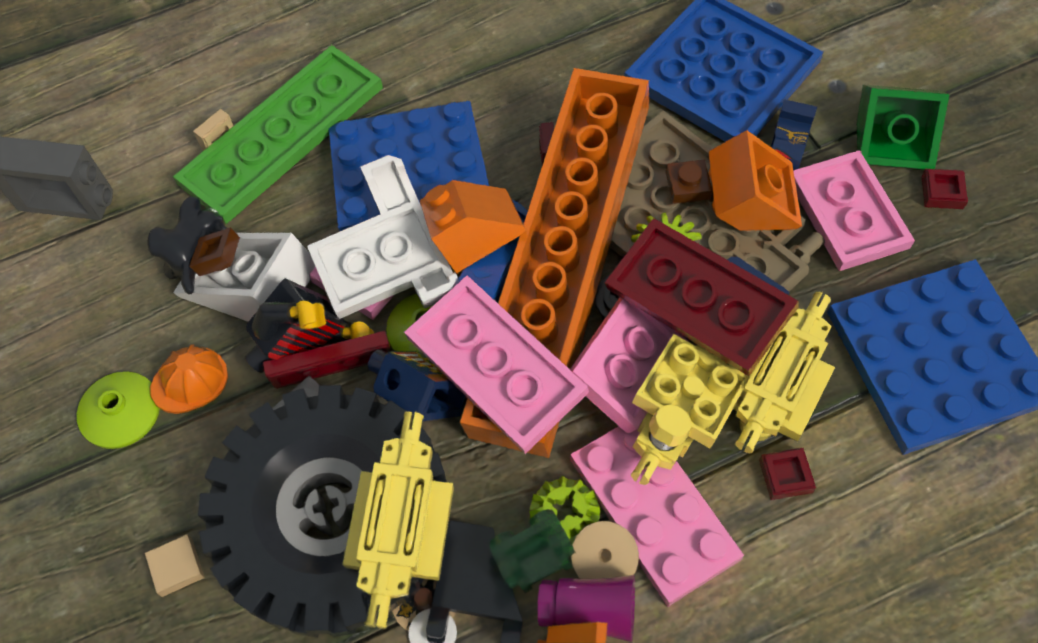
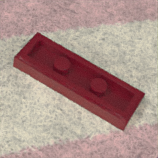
M381 331L281 357L278 360L263 362L266 377L273 387L278 389L301 383L308 376L316 379L368 365L371 355L377 349L381 348L387 352H392L386 331Z

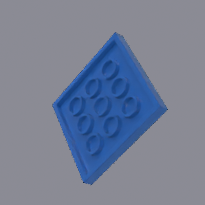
M694 0L624 73V76L649 80V98L726 142L746 130L757 136L782 107L784 99L788 100L821 62L823 51L727 0Z
M470 101L453 102L441 106L418 108L411 111L387 115L382 114L351 121L346 120L336 123L329 128L339 232L380 215L361 166L387 155L402 159L419 202L432 188L438 185H446L452 180L489 186Z
M976 259L832 304L827 311L903 455L1038 410V357Z

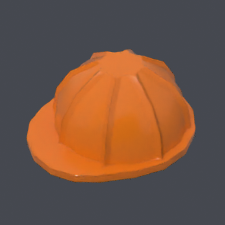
M194 344L177 351H172L153 378L150 386L151 398L158 408L167 413L180 414L203 407L214 401L224 390L228 380L227 365L218 353L209 348L197 347Z

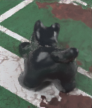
M190 196L182 203L178 223L173 229H164L157 226L150 231L147 239L148 251L152 256L159 257L165 261L163 270L167 278L172 280L181 278V285L185 293L193 294L196 273L189 266L199 238L227 229V227L224 225L223 217L212 208L201 210L200 199Z

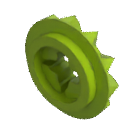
M561 476L559 479L551 482L545 481L537 493L533 494L530 506L532 526L543 540L552 545L571 547L576 536L583 528L592 523L599 522L600 506L595 492L585 486L581 479L572 480ZM573 497L572 510L577 513V516L567 515L557 526V509L552 507V504L563 505L566 500Z

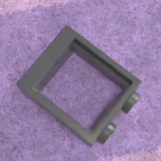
M0 136V190L18 211L102 220L106 207L112 202L113 189L84 145Z

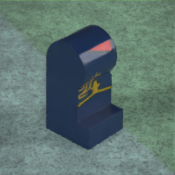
M784 99L771 148L790 160L793 164V170H797L802 160L817 106Z

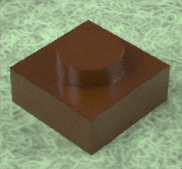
M705 159L667 164L666 177L673 204L711 199L713 190Z
M231 227L200 237L189 267L199 277L231 267L240 237Z

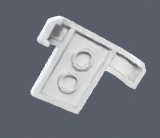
M387 155L361 166L380 215L307 246L337 317L341 319L411 287L415 288L424 308L436 304L458 284L459 280L456 272L453 273L448 261L430 237L421 204L410 183L402 159Z

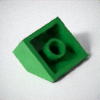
M863 84L857 116V151L860 150L870 165L935 169L950 94L937 90Z

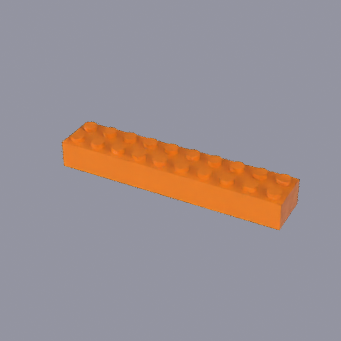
M578 68L573 69L524 221V227L527 232L519 237L498 302L504 310L569 369L577 360L649 109V80ZM467 399L460 424L468 438L521 451L475 404ZM559 422L527 453L549 458Z

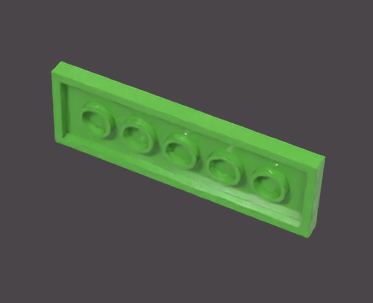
M331 45L176 173L173 178L177 185L190 196L198 197L205 208L216 210L223 217L224 223L227 224L328 137L329 128L336 123L346 121L382 90L381 78Z

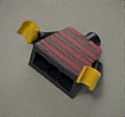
M284 278L266 301L259 306L257 312L246 325L247 332L257 345L245 356V359L254 370L263 373V362L274 359L278 360L281 357L320 348L326 343H339L348 339L373 334L374 331L364 322H355L348 328L345 320L337 317L327 297Z

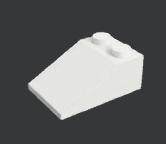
M237 233L240 240L231 267L200 277L196 274L193 294L185 293L181 281L173 293L182 299L249 322L259 306L266 301L284 278L304 287L310 281L309 274L316 266L311 254L292 233Z

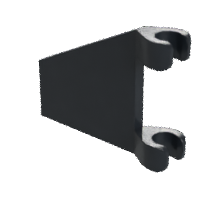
M450 520L440 578L436 583L432 607L426 626L428 642H445L450 612L502 620L504 624L500 643L520 642L523 620L493 527Z

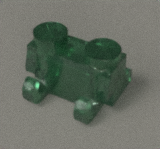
M546 509L535 514L529 521L531 527L516 535L512 531H506L495 536L490 541V550L504 580L510 588L519 585L526 594L533 590V584L562 568L564 571L573 568L568 557L576 552L552 509Z

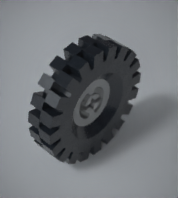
M341 385L319 386L318 396L308 397L304 388L283 394L282 397L285 405L276 410H273L270 404L266 402L251 412L249 416L254 421V424L247 431L236 425L222 442L229 451L224 460L213 456L204 477L212 484L210 493H200L198 516L206 522V529L199 531L203 553L213 561L214 566L210 570L223 589L234 596L233 600L249 613L279 629L289 630L296 635L318 638L319 634H330L333 637L355 634L357 633L356 628L365 625L371 595L357 587L360 570L343 566L349 530L339 537L328 540H319L307 536L308 529L316 527L324 534L333 535L331 525L323 515L326 512L324 499L316 488L328 483H341L352 488L350 492L342 493L334 486H325L327 495L335 506L332 509L335 523L341 531H344L352 519L361 471L372 473L374 462L380 463L384 441L400 439L404 412L407 411L391 400L384 405L379 402L377 393L357 387L353 395H345ZM421 426L419 441L432 448L430 470L433 473V481L447 483L439 454L434 451L431 438ZM307 497L305 506L301 508L305 498ZM411 577L408 596L391 598L387 620L393 617L391 611L401 604L406 607L414 599V595L421 589L420 585L424 578Z

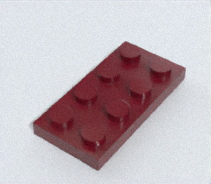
M655 218L651 220L605 281L608 290L747 376L751 375L799 307L797 299Z

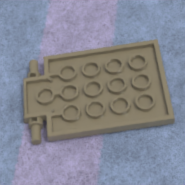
M663 110L643 127L609 247L620 257L624 258L635 243L631 242L632 235L642 234V232L636 229L638 223L648 225L649 223L646 218L650 215L661 222V213H666L668 223H672L677 215H681L680 227L685 223L692 222L694 227L687 233H701L702 239L695 240L698 244L725 259H729L732 256L739 257L786 290L790 291L809 274L807 264L810 262V256L825 243L824 237L818 232H813L800 245H793L788 250L784 245L803 229L806 221L803 217H801L802 227L794 230L740 231L716 216L712 205L714 201L713 191L710 200L673 204L666 177L667 164L705 159L709 174V151L713 148Z

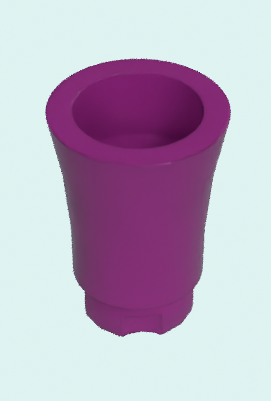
M635 575L594 579L559 578V581L542 580L538 592L537 618L539 626L548 627L603 622L607 623L606 636L633 643Z

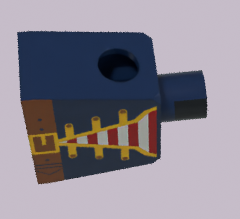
M380 348L369 359L368 369L377 374L373 386L374 392L388 402L391 400L407 412H412L413 418L415 412L424 416L422 421L461 416L468 398L423 353L417 351L387 352Z

